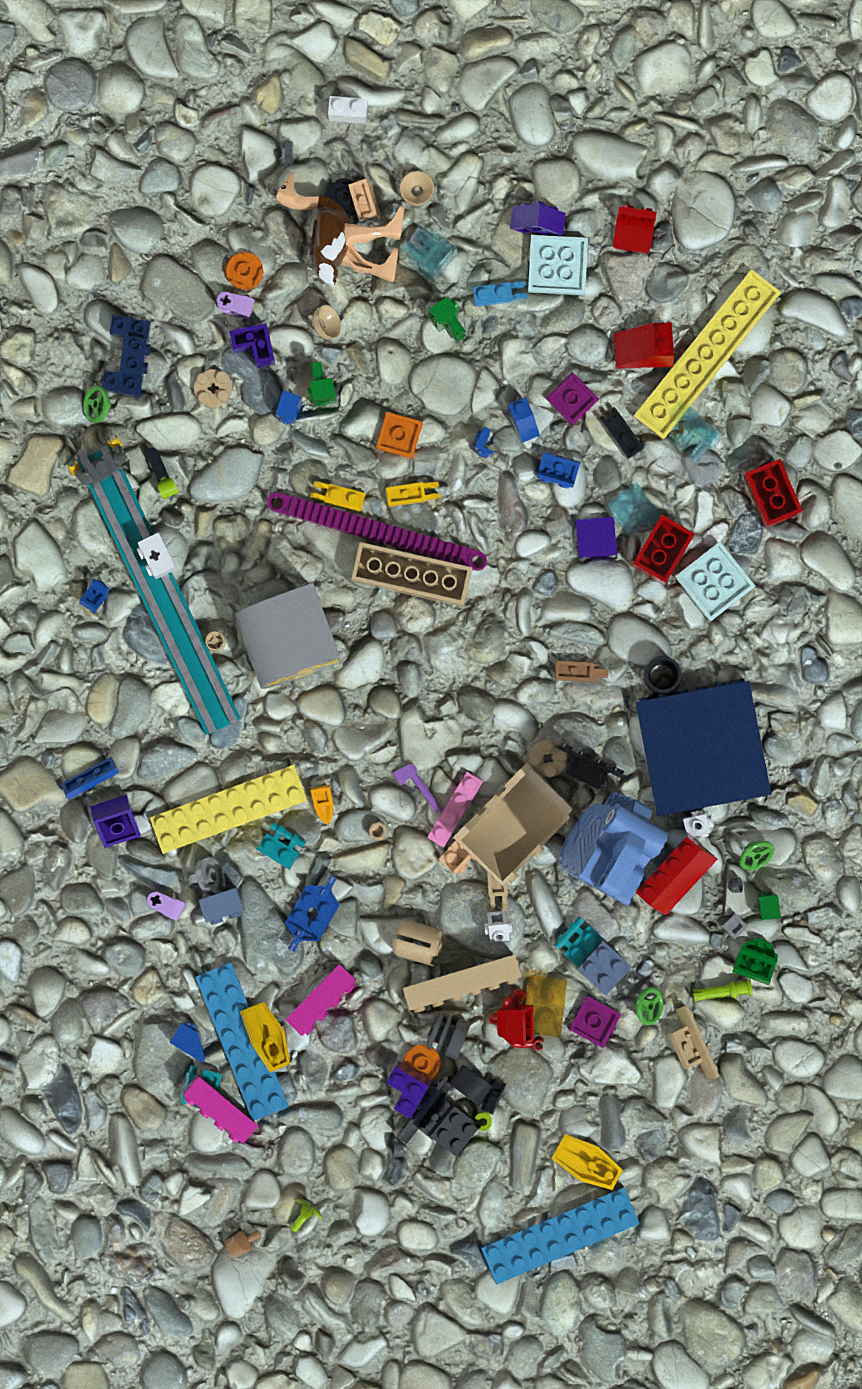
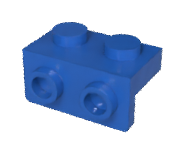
M544 451L537 478H540L545 483H558L562 488H573L581 462Z

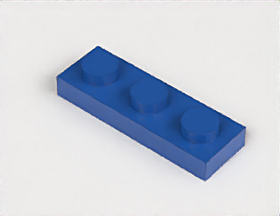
M109 757L61 783V786L69 800L112 778L119 773V770L113 758Z

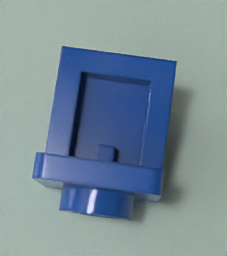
M484 427L482 431H478L474 441H477L475 446L477 455L487 459L488 457H493L494 451L485 448L491 429Z
M93 579L89 589L80 599L79 604L96 613L106 600L110 588L104 582Z

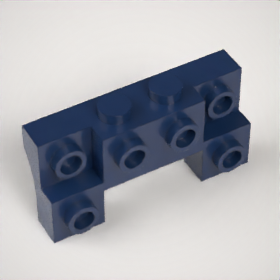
M112 315L109 334L110 336L124 337L119 373L104 371L102 387L107 392L141 398L144 374H148L149 363H146L147 355L150 356L151 344H149L151 321Z

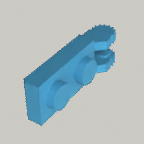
M508 282L473 287L475 307L511 303L516 300L528 298L527 293L512 295L511 289L526 287V282Z

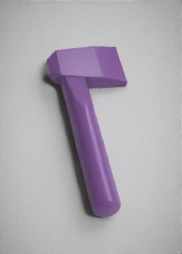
M410 763L392 773L401 786L411 777L435 813L442 811L441 806L416 773L417 768L414 764Z

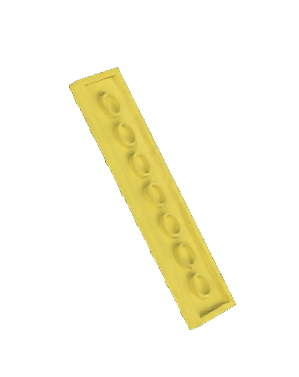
M295 765L155 815L150 817L161 851L165 854L306 802L307 798Z

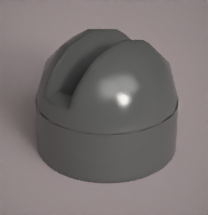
M740 877L733 878L728 882L729 891L732 893H742L743 882Z
M394 1141L393 1157H402L407 1153V1151L402 1150V1148H407L404 1142Z

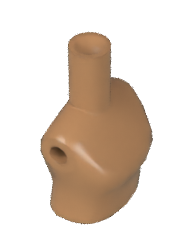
M259 1230L249 1235L240 1231L230 1239L225 1240L224 1244L230 1256L234 1259L251 1251V1242L262 1236Z

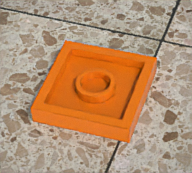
M386 412L376 449L413 459L423 422Z

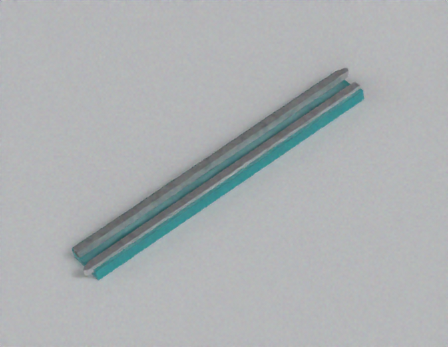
M110 445L100 448L101 450L89 456L83 450H79L80 459L77 461L81 469L84 470L87 465L106 453L113 452ZM122 469L95 487L89 484L88 486L206 735H210L228 725L238 729V721L241 720V717L173 573L170 572L158 579H155L154 575L150 576L145 567L148 565L146 559H141L137 548H140L138 542L154 535L124 470ZM156 552L153 553V558L151 559H154L155 561L159 560V555H157Z

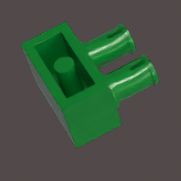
M447 296L429 308V318L439 332L448 329L455 341L458 342L466 336V330L458 321V309H460L454 299L450 300Z
M322 362L311 363L313 381L310 382V387L307 388L310 403L314 402V407L337 403L333 379L324 378Z

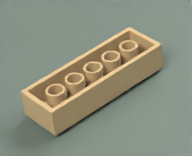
M360 542L351 581L464 607L472 567Z
M511 955L404 987L403 991L409 1011L414 1010V1013L426 1010L425 1006L430 1004L433 1007L443 1005V1000L451 998V1001L454 1002L463 999V994L469 993L470 996L480 994L483 988L488 987L490 991L500 988L499 984L506 982L507 985L519 982L518 978L522 976L516 956Z

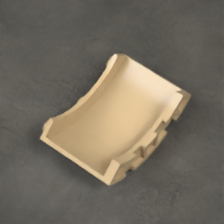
M528 762L504 785L506 790L502 788L453 837L502 886L508 881L512 883L519 876L517 872L533 855L538 857L545 850L542 846L563 825L567 827L575 819L572 815L577 811Z

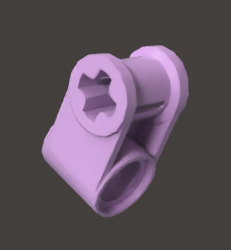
M223 292L217 298V306L223 313L235 315L243 319H250L255 300L247 296ZM225 299H228L229 303L224 306L223 302Z
M152 892L147 898L149 907L178 921L186 904L161 892ZM159 895L161 904L154 906L151 898Z

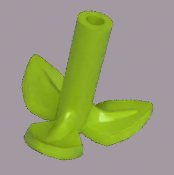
M299 1198L294 1200L303 1205L301 1214L291 1226L294 1232H297L305 1220L314 1214L320 1220L323 1219L318 1208L311 1206L309 1201Z

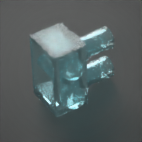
M424 231L423 236L421 235L418 240L431 249V251L425 255L413 245L406 255L419 264V272L434 283L458 252L457 248L444 237L437 241L427 231Z
M692 411L681 425L684 431L674 444L684 451L692 438H697L699 443L689 456L694 458L693 460L699 462L708 449H715L725 434L698 412Z

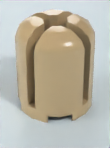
M404 920L396 928V934L431 944V946L428 948L393 938L392 947L394 954L398 957L436 967L433 963L436 957L440 958L444 946V941L441 940L442 932L446 933V931L414 921Z

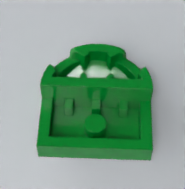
M754 938L742 945L737 954L732 972L769 985L778 961V955L775 953L770 942Z

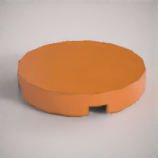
M240 252L232 256L227 263V279L237 289H253L259 285L263 278V265L260 259L253 253Z
M427 1045L412 1047L405 1054L403 1063L429 1079L434 1080L441 1069L439 1054L435 1052L433 1047H431V1050L426 1049Z

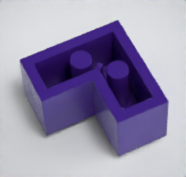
M536 201L534 204L521 203L520 206L512 207L510 229L522 234L538 232L546 236H561L564 231L566 213L559 211L558 207L546 206V203Z
M267 323L229 331L234 354L253 350L257 368L275 365Z
M400 1061L396 1064L386 1083L402 1092L394 1110L411 1118L432 1080Z

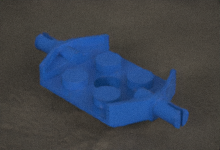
M332 875L329 876L323 886L306 885L285 921L293 935V940L288 947L291 951L295 952L302 941L319 942L340 906L332 893L331 888L337 880ZM310 908L318 910L317 918L310 919L307 916Z

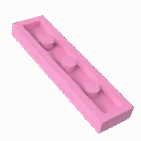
M466 772L428 835V839L444 848L482 785V780Z

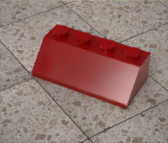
M689 833L635 893L648 905L667 915L718 859Z

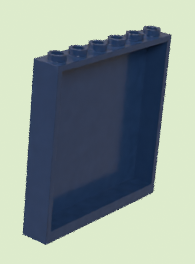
M745 678L733 680L734 684L726 685V682L714 684V688L707 689V686L696 687V691L688 692V689L676 691L677 695L669 696V693L659 694L656 699H650L649 696L639 698V702H635L657 817L772 795L750 681L745 682Z

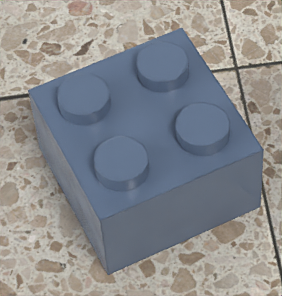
M237 888L199 900L205 922H210L211 925L224 922L223 918L228 916L230 919L242 916L241 912L245 911Z
M601 941L576 970L607 996L632 966L604 941Z

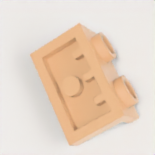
M455 841L438 860L456 875L458 872L462 874L468 868L466 863L471 858L475 859Z

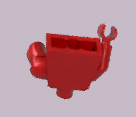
M522 989L513 990L508 997L502 1000V1008L498 1009L497 1013L490 1015V1024L497 1025L498 1036L504 1038L513 1048H530L533 1046L535 1050L540 1051L543 1049V1045L536 1043L544 1042V1038L542 1036L534 1038L533 1005H519L526 998V994Z

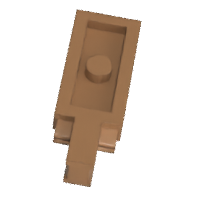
M556 661L555 681L598 682V678H608V669H598L599 664L590 662Z

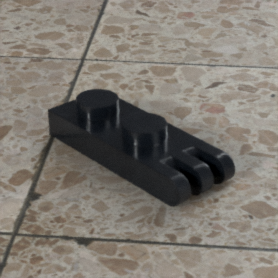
M613 407L611 410L615 415L614 417L608 411L605 415L609 420L606 421L603 416H600L599 420L629 460L642 451L644 447L618 410Z

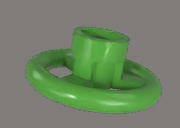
M95 385L87 391L83 409L86 418L90 422L99 423L110 410L111 402L105 388ZM95 391L100 392L97 398L91 399ZM89 405L94 409L95 417L91 415Z
M769 841L748 843L740 856V866L749 871L763 867L774 855L773 844ZM767 854L762 861L758 862L763 855ZM747 856L752 860L750 865L745 863Z
M655 987L645 988L635 1002L637 1017L642 1024L652 1025L658 1021L662 1014L663 997L661 992ZM648 993L655 994L652 999L645 997ZM658 1002L656 1013L653 1016L655 1004ZM643 1013H647V1019L644 1018Z

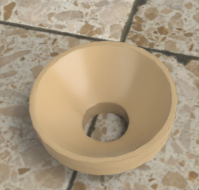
M410 172L404 176L400 183V194L408 204L422 206L432 198L434 183L430 176L424 172ZM413 187H421L423 193L420 196H414L411 192Z
M323 305L316 309L312 320V327L322 338L327 340L335 339L341 332V321L333 307Z

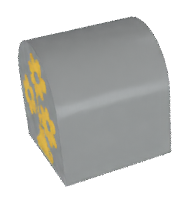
M313 583L266 599L235 614V619L261 689L279 686L342 663Z

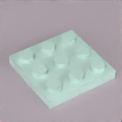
M531 235L528 292L585 295L588 238Z
M718 542L675 576V579L709 622L755 587L754 583L721 542Z

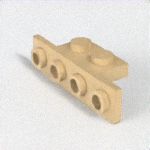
M688 1005L675 1009L683 1028L668 1035L683 1069H689L700 1063L707 1080L719 1077L717 1066L709 1054V1048L704 1043L701 1030L695 1023L692 1011Z

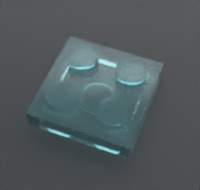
M635 483L606 504V507L628 536L659 514L638 483Z

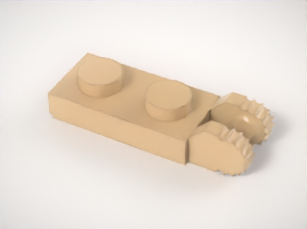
M487 871L491 912H495L496 909L494 896H502L501 906L503 911H507V883L502 886Z

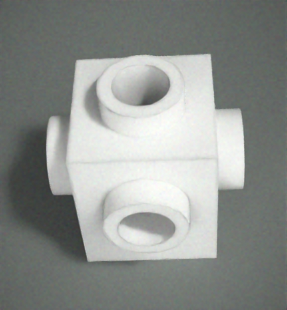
M702 809L692 811V815H688L683 819L687 835L690 833L693 837L697 836L698 839L709 836L708 833H711L715 826L713 816H709V812H703Z
M506 911L488 912V923L484 924L485 935L490 937V943L509 941L512 923L507 920Z

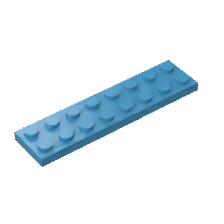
M232 962L195 977L252 1121L289 1107L276 1072H269L249 1039L240 1011L249 1008Z
M625 1187L481 1247L497 1285L640 1223Z

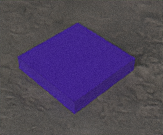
M614 517L576 520L579 558L617 556Z

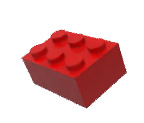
M781 459L744 474V481L765 529L798 516L803 512Z
M661 515L633 562L632 567L665 586L695 533Z

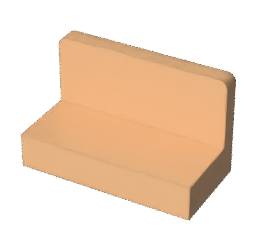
M363 179L349 184L359 221L362 222L373 217L377 219L382 218L372 183L367 179Z

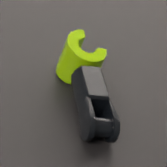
M154 447L148 448L146 453L158 480L157 486L162 499L179 493L175 482L171 477L169 478L157 449Z
M497 1079L492 1083L493 1087L488 1092L481 1108L483 1113L476 1115L474 1118L476 1120L481 1118L486 1120V1124L481 1126L479 1131H486L491 1127L492 1119L490 1114H494L506 1083L501 1084L497 1082ZM493 1089L500 1091L498 1096L491 1094Z

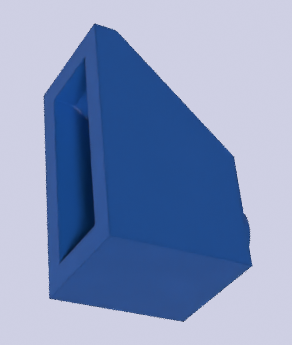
M283 390L276 412L279 422L285 425L295 424L303 405L301 396Z
M525 397L508 404V410L522 443L539 437L538 427L527 398Z
M188 1021L186 1024L181 1023L170 1044L204 1063L206 1056L200 1032L196 1030L197 1026Z

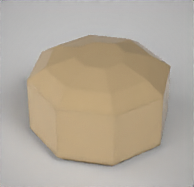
M381 822L372 823L368 829L370 837L375 841L383 840L387 835L386 826Z

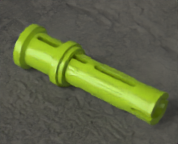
M750 979L736 983L731 981L728 985L693 989L695 1002L728 996L737 998V996L747 994L753 996Z

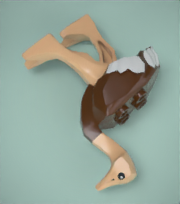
M291 172L285 183L279 187L276 201L291 209L320 211L318 220L314 219L309 254L313 256L312 262L316 275L325 283L334 286L338 277L337 268L342 265L350 267L358 273H370L384 280L394 282L398 248L393 249L385 263L377 265L363 259L353 244L368 243L378 237L400 240L405 206H399L396 214L386 226L368 227L350 224L346 212L337 202L329 197H305L299 195L294 188L295 173Z

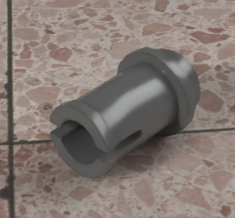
M282 141L279 161L283 166H291L292 162H294L293 142L285 141L284 143Z

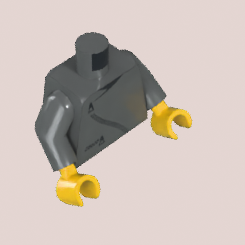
M116 435L113 441H107L113 452H108L87 465L84 470L81 469L78 461H74L75 465L73 466L68 465L72 476H76L83 485L92 484L95 487L124 469L122 464L126 461V456L122 449L123 444Z

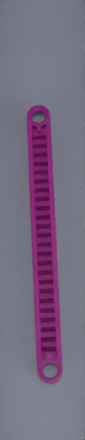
M272 493L267 499L268 508L278 514L432 559L472 567L473 571H482L487 565V557L484 553L466 548L465 546H459L458 544L282 493ZM273 498H280L282 505L278 508L271 505ZM476 556H480L483 559V564L479 567L474 566L472 563V559Z

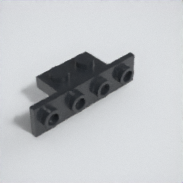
M562 743V745L556 744L554 747L571 755L563 773L597 789L600 788L607 772L623 780L628 778L623 775V770L617 767H613L612 770L606 767L607 763L602 760L596 759V761L589 759L590 755L585 752L579 751V753L572 751L573 747Z
M445 1076L444 1079L437 1083L433 1093L426 1097L424 1104L414 1112L410 1122L400 1130L398 1138L407 1144L418 1129L428 1136V1132L451 1105L443 1099L452 1088L449 1084L451 1079Z

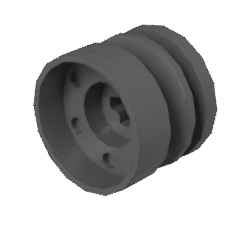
M440 1011L433 1020L428 1033L426 1049L431 1050L433 1042L438 1043L435 1052L438 1053L441 1047L445 1046V1056L457 1060L471 1022L459 1018L456 1024L452 1025V1015L449 1014L445 1022L442 1021L445 1012Z

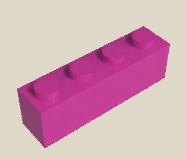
M339 964L285 1020L301 1036L304 1034L308 1036L316 1028L313 1024L318 1019L322 1022L329 1014L327 1010L331 1006L335 1008L343 1000L341 996L345 992L349 994L356 987L354 984L356 979Z
M198 1075L182 1092L186 1096L184 1100L189 1105H197L200 1108L198 1112L206 1119L209 1116L214 1119L215 1122L213 1124L221 1131L226 1129L230 1133L228 1137L235 1143L240 1141L244 1144L258 1127L254 1121Z

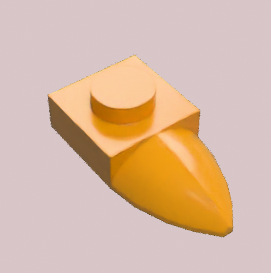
M330 784L312 787L311 794L315 811L325 824H329L334 811Z

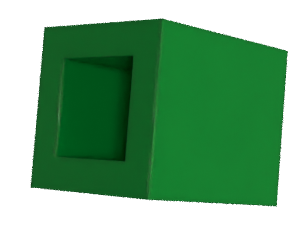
M773 891L761 893L762 897H757L760 920L781 918L778 895H773Z

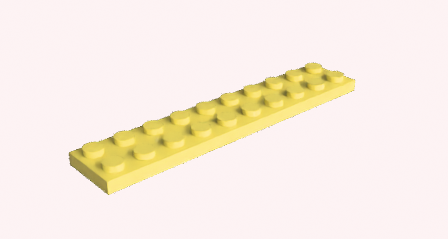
M751 269L636 412L634 418L664 440L781 292Z

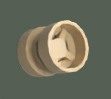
M211 632L206 637L205 643L211 651L220 652L224 649L226 641L221 633Z

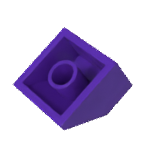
M127 794L90 806L93 822L104 848L141 836Z

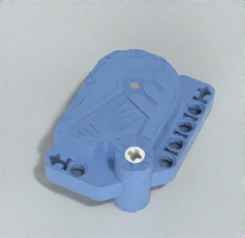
M612 792L604 805L600 803L591 805L574 823L562 846L558 866L574 878L628 906L644 877L645 866L650 859L659 855L668 839L667 831L650 822L651 808L636 799Z

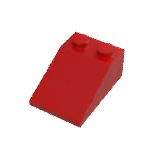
M672 322L650 323L614 333L616 369L673 367Z

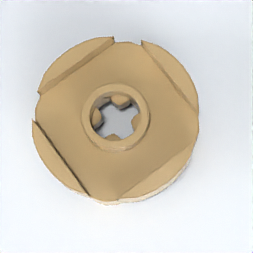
M215 369L199 374L194 384L196 398L208 408L222 407L230 399L233 391L232 383L224 372ZM211 384L219 387V390H216L214 394L208 390Z
M544 739L537 742L529 754L530 765L545 778L559 775L567 764V753L554 748L556 744L561 745L555 740ZM550 753L553 755V762L546 764L544 763L545 758L543 755H549Z

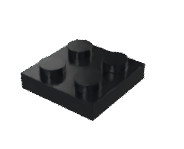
M451 1104L427 1135L454 1156H457L479 1129L480 1125Z

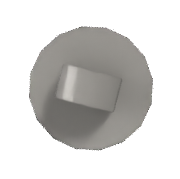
M211 857L198 861L195 874L188 877L189 888L195 890L202 889L209 896L221 893V890L225 889L226 879L223 870L220 871L217 867L219 863Z

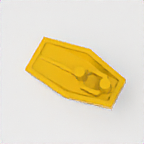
M265 1002L240 1011L251 1044L269 1072L271 1073L288 1066L290 1059L285 1031Z
M567 1134L564 1135L551 1158L579 1181L613 1190L623 1172V1169L600 1147Z

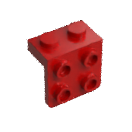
M632 205L619 206L613 248L645 254L649 253L657 212L646 207L635 209Z

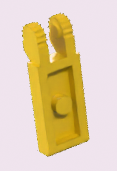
M314 481L313 486L325 489L327 493L324 496L314 492L310 494L311 498L349 510L362 511L366 493Z
M420 482L387 487L388 507L440 499L441 495L439 493L425 495L424 489L439 487V482Z

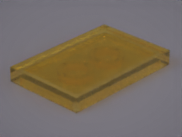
M529 975L526 1005H533L534 1035L561 1038L567 988L566 979Z

